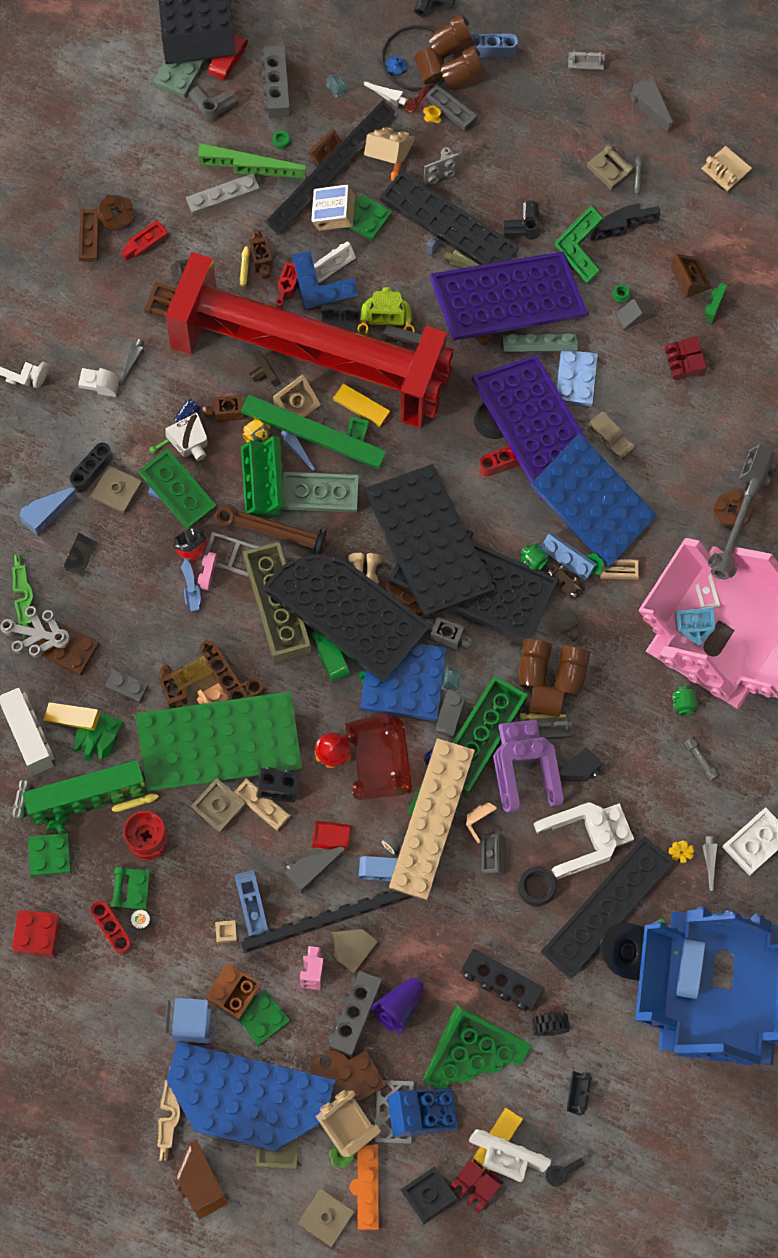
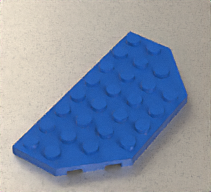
M178 1041L166 1080L195 1132L273 1152L320 1125L316 1115L321 1112L320 1108L330 1103L335 1085V1080Z

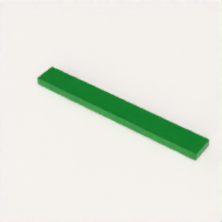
M251 395L247 396L241 409L242 414L261 420L264 423L376 469H379L386 454V451Z

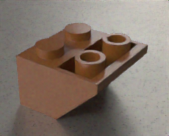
M227 963L205 996V999L214 1007L216 1002L219 1010L240 1019L261 984Z

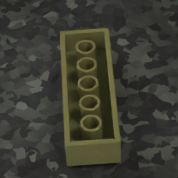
M280 542L242 551L273 662L277 663L310 654L311 646L304 622L262 590L274 573L286 564Z

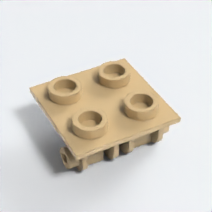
M726 146L714 157L709 156L706 160L707 163L701 168L726 191L731 189L752 169Z

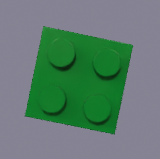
M361 194L354 204L353 227L348 228L373 241L392 216V211Z
M68 833L28 837L31 877L71 873Z
M266 989L251 1000L240 1019L236 1018L258 1047L290 1023L288 1017Z

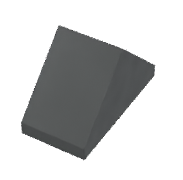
M637 298L632 299L616 313V317L623 330L657 315L648 299Z

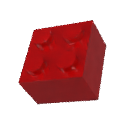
M18 910L12 945L13 952L20 955L55 958L61 921L59 915Z

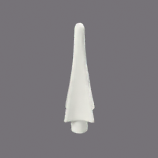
M364 82L366 87L380 94L396 107H398L399 103L405 106L408 102V99L402 97V91Z

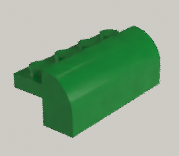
M272 436L265 442L250 440L241 446L245 513L261 518L276 517L281 514L280 509L284 507L285 503L280 437Z

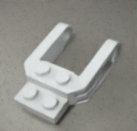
M588 802L546 817L533 824L537 834H539V832L551 828L554 830L582 819L585 820L586 829L594 849L597 851L552 868L555 879H561L608 862L616 847L634 841L620 803L602 809Z

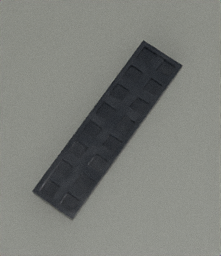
M402 171L380 196L382 202L480 265L511 260L519 250L518 245Z

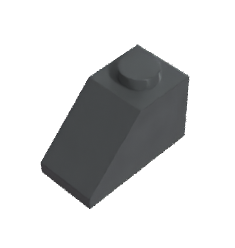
M450 689L447 690L435 731L454 736L466 702L465 694Z

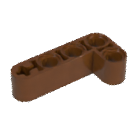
M208 640L201 643V658L228 700H233L237 695L247 698L264 694L263 683L260 679L251 678L240 684L216 644ZM206 650L212 651V655H213V658H212V659H211L210 654H209L208 652H206ZM217 664L223 665V668L221 670H215L214 666ZM226 680L233 681V684L230 686H226L223 683ZM252 686L260 687L257 692L250 690Z

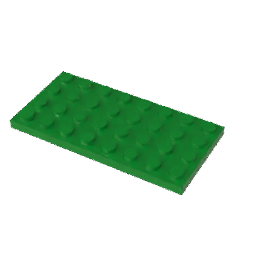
M291 691L136 713L147 791L213 782L216 778L227 780L259 775L261 768L266 767L279 771L302 769Z

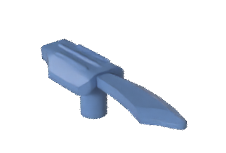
M184 559L181 570L188 586L183 590L185 604L191 612L199 611L201 604L200 588L195 586L192 567L189 561Z

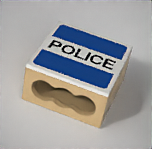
M348 185L314 189L312 222L319 231L353 227L355 194Z

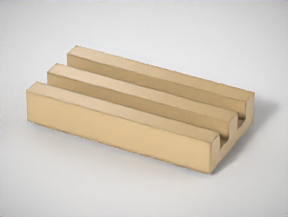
M616 559L612 565H635V568L605 567L604 564L602 566L603 571L600 574V578L638 580L639 560ZM605 571H606V572H635V573H605Z

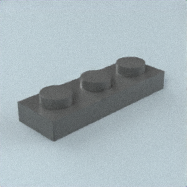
M439 85L433 87L425 95L426 101L438 107L441 113L464 131L476 120L474 113Z

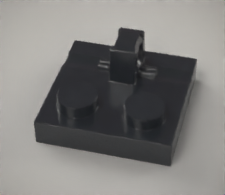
M433 1167L400 1189L423 1224H426L458 1202L457 1197L436 1167Z

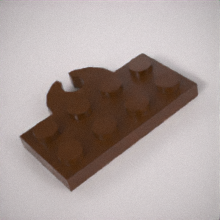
M327 1050L325 1054L332 1060V1064L329 1067L321 1066V1059L318 1055L311 1065L312 1075L335 1080L330 1103L336 1100L335 1096L344 1090L354 1091L356 1095L353 1097L359 1103L387 1087L367 1050L350 1060L338 1051Z

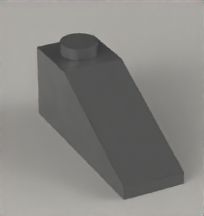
M654 78L634 84L631 99L633 102H636L638 109L667 133L671 132L673 121Z
M339 847L299 859L296 863L293 861L286 867L285 877L302 894L345 854V849Z

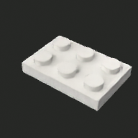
M766 807L723 845V849L749 876L778 851V820Z

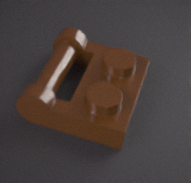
M156 282L144 312L165 317L167 310L155 307L154 303L169 307L176 288Z

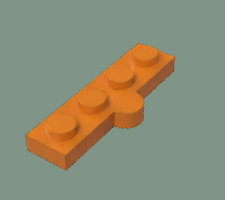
M364 1145L357 1151L358 1179L351 1181L349 1189L354 1196H358V1230H379L378 1145Z

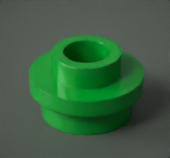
M625 285L616 286L612 292L613 299L619 303L628 301L631 295L629 288Z

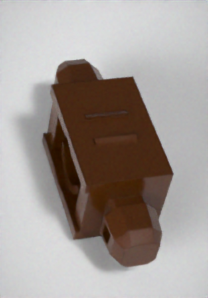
M254 230L251 233L252 239L249 240V246L255 272L259 271L264 279L269 278L271 275L270 269H273V260L267 236L263 237L259 230ZM260 250L262 253H264L263 258H261L260 255H257Z
M242 395L215 397L213 406L211 404L203 406V415L206 417L216 415V422L244 420V414L241 413L244 402L242 403ZM226 407H233L232 410H225Z
M169 665L161 666L160 672L162 677L159 678L169 708L185 707L188 699L178 673H173ZM171 684L179 689L176 697L174 694L169 693Z

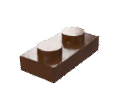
M331 129L308 152V155L318 167L342 142V139L334 129Z

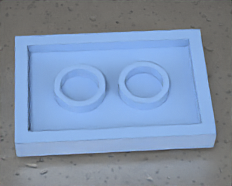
M561 351L557 390L566 404L592 407L597 353Z

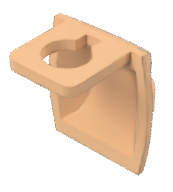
M488 802L482 806L479 805L467 814L466 826L477 844L481 841L472 829L471 824L497 809Z

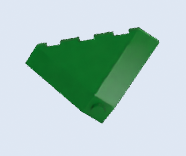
M457 1004L447 1022L422 1081L437 1089H446L448 1084L457 1081L461 1084L473 1080L477 1074L483 1072L491 1074L503 1070L502 1066L514 1063V1065L521 1064L532 1045L475 1012Z

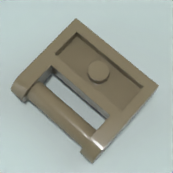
M608 144L603 151L587 163V167L610 190L635 170L634 166L628 164L614 151V147L611 144ZM609 155L624 171L620 172L606 157Z

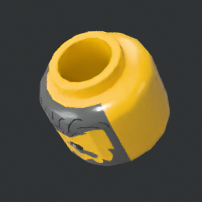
M254 419L243 428L244 433L242 435L246 442L250 440L265 442L270 437L269 429L271 427L261 420Z

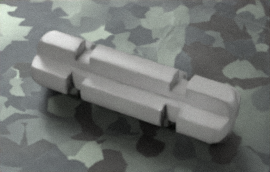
M20 780L18 788L20 790L17 791L14 804L16 808L13 809L12 813L15 818L22 819L25 811L23 809L26 806L22 792L29 791L31 785L29 781Z

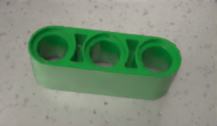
M316 631L311 632L312 639L331 682L349 676V669L341 651Z

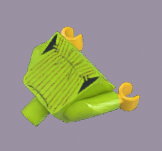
M385 287L382 291H375L373 297L369 298L362 305L360 317L362 323L357 327L359 334L362 328L366 329V336L369 334L367 322L372 325H404L405 323L404 330L415 331L411 325V306L405 299L401 298L399 292H393L390 287Z

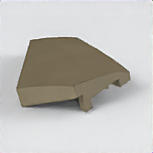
M363 929L331 932L334 943V957L351 973L357 970L378 942Z

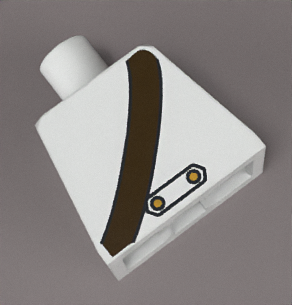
M197 413L166 428L167 439L183 457L193 454L197 461L206 457L203 448L207 446V437Z

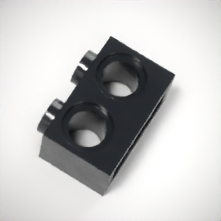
M271 767L261 768L258 776L256 797L295 803L300 773H295L291 770L279 771ZM264 781H271L272 784H267ZM284 783L290 784L291 787L285 786Z

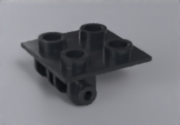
M322 305L321 322L358 333L359 306Z

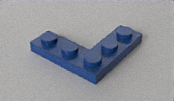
M311 251L292 255L305 309L358 296L354 277L319 286Z

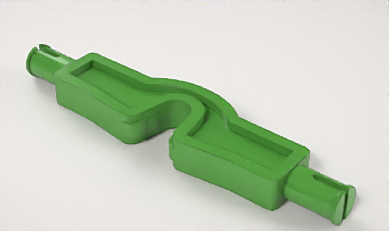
M15 555V566L12 567L13 592L15 594H25L24 598L14 602L18 624L30 627L33 623L25 615V609L32 606L34 595L28 584L26 567L22 565V555H18V558Z

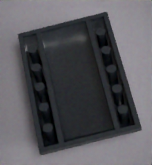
M159 0L161 37L166 65L236 56L231 0Z

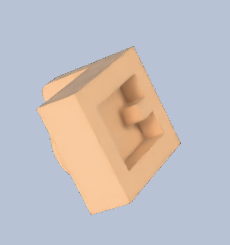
M218 683L204 692L198 691L199 698H197V702L199 704L228 700Z

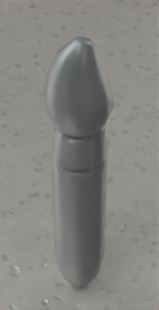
M641 155L637 156L635 160L634 191L636 195L640 194L642 185L643 160Z

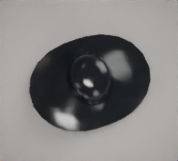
M618 923L610 926L603 933L600 940V953L604 964L613 974L621 978L639 981L645 927L632 923Z

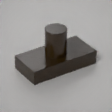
M259 349L253 352L260 367L249 373L254 382L256 383L267 376L275 388L282 384Z

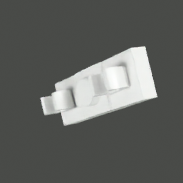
M350 243L340 244V247L335 250L333 249L314 264L318 284L356 258Z

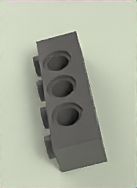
M285 45L263 47L264 54H260L261 65H265V69H262V80H266V85H263V96H267V100H264V110L268 111L269 118L290 117Z
M360 970L358 975H353L350 983L352 990L350 994L346 993L342 1005H345L342 1013H338L335 1024H338L335 1032H330L327 1040L330 1043L329 1049L352 1058L370 1014L371 1006L382 984V979ZM363 990L367 993V996L364 999H358L355 995L356 992ZM351 1009H357L360 1014L356 1018H351L348 1012ZM345 1027L352 1030V1034L348 1037H344L340 1033Z

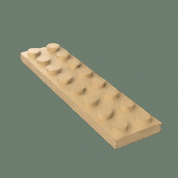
M437 738L389 889L420 899H428L475 750Z

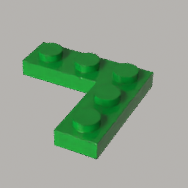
M593 205L553 243L560 252H564L567 261L588 284L602 272L580 246L605 220Z

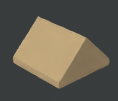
M304 375L298 377L273 396L275 406L302 417L307 416L321 405Z

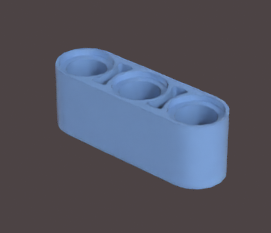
M471 34L477 43L476 48L481 53L478 57H513L517 52L518 39L513 34Z
M360 857L358 878L391 882L398 858Z
M684 940L676 996L697 999L705 950L704 942Z

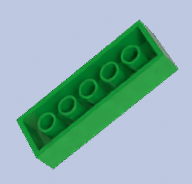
M493 676L453 741L454 744L475 750L461 793L466 797H469L501 744L499 725L514 722L527 701L528 694L496 676Z
M135 760L25 791L22 794L32 824L43 825L48 820L56 819L61 815L82 814L86 812V809L93 807L94 809H99L107 803L113 802L116 804L123 802L128 797H141L147 790L139 762Z

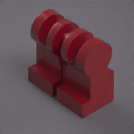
M698 336L683 339L681 342H673L664 347L665 353L669 354L667 356L668 362H672L669 364V367L673 371L671 374L674 380H681L698 375V377L705 376L707 367L703 353H701L702 350Z
M471 1157L451 1184L450 1189L454 1192L461 1185L463 1189L458 1197L462 1199L464 1195L470 1192V1187L474 1185L477 1189L474 1193H470L466 1203L470 1205L474 1199H478L479 1203L474 1210L479 1213L504 1182L491 1171H488L483 1176L482 1174L487 1168Z

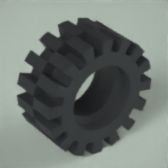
M566 1013L544 1014L532 1018L535 1036H553L570 1031L569 1018Z

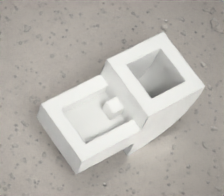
M82 368L78 386L82 389L97 391L101 395L116 397L120 379L115 373L100 368L99 371Z

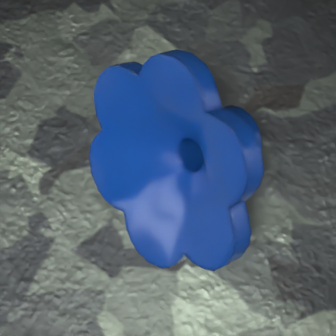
M392 56L391 59L386 60L388 72L401 75L402 72L407 71L404 58Z

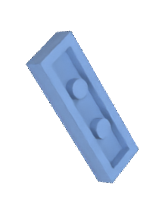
M552 532L548 533L540 546L548 555L585 581L597 565Z

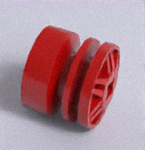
M150 811L134 813L127 819L123 828V836L131 853L141 860L159 858L166 851L169 844V836L162 819Z

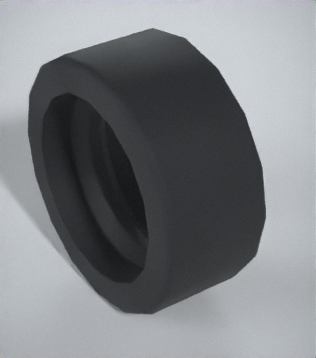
M543 867L527 869L521 875L518 884V892L521 899L532 906H543L549 903L556 891V880L553 874ZM534 875L544 877L549 884L548 893L541 898L530 896L526 890L527 880Z

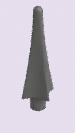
M138 339L136 345L134 343L131 344L119 385H123L132 368L144 354L143 345L145 342Z

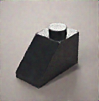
M585 747L559 771L560 781H588L591 777L595 779L601 773L602 762Z

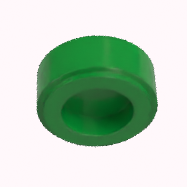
M283 130L275 132L272 137L273 145L278 149L287 148L290 145V135Z

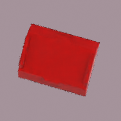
M315 821L312 848L332 850L343 847L347 852L351 825Z

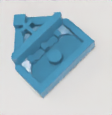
M714 608L675 611L677 631L698 647L703 644L705 639L715 629Z

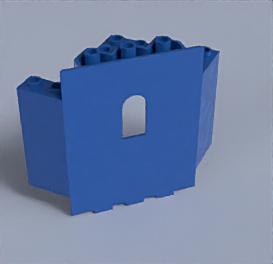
M696 907V910H688L686 913L672 911L671 926H665L664 922H653V925H645L635 1021L661 1029L660 1050L674 1051V1053L682 1057L707 1058V1060L736 1062V1064L752 1066L753 1063L760 1065V1063L773 1065L774 1045L778 1044V925L772 924V921L765 919L764 915L753 914L752 917H741L739 913L729 910L724 911L723 914L708 911L706 907ZM685 939L705 943L697 999L676 996ZM721 950L729 951L734 957L732 990L712 987L715 955Z

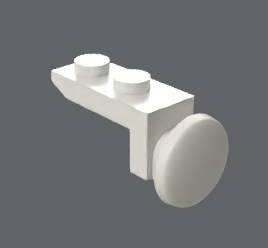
M25 362L21 375L0 367V375L6 377V382L14 385L19 382L30 386L33 380L34 388H39L43 384L48 372V364L46 362H42L38 367Z

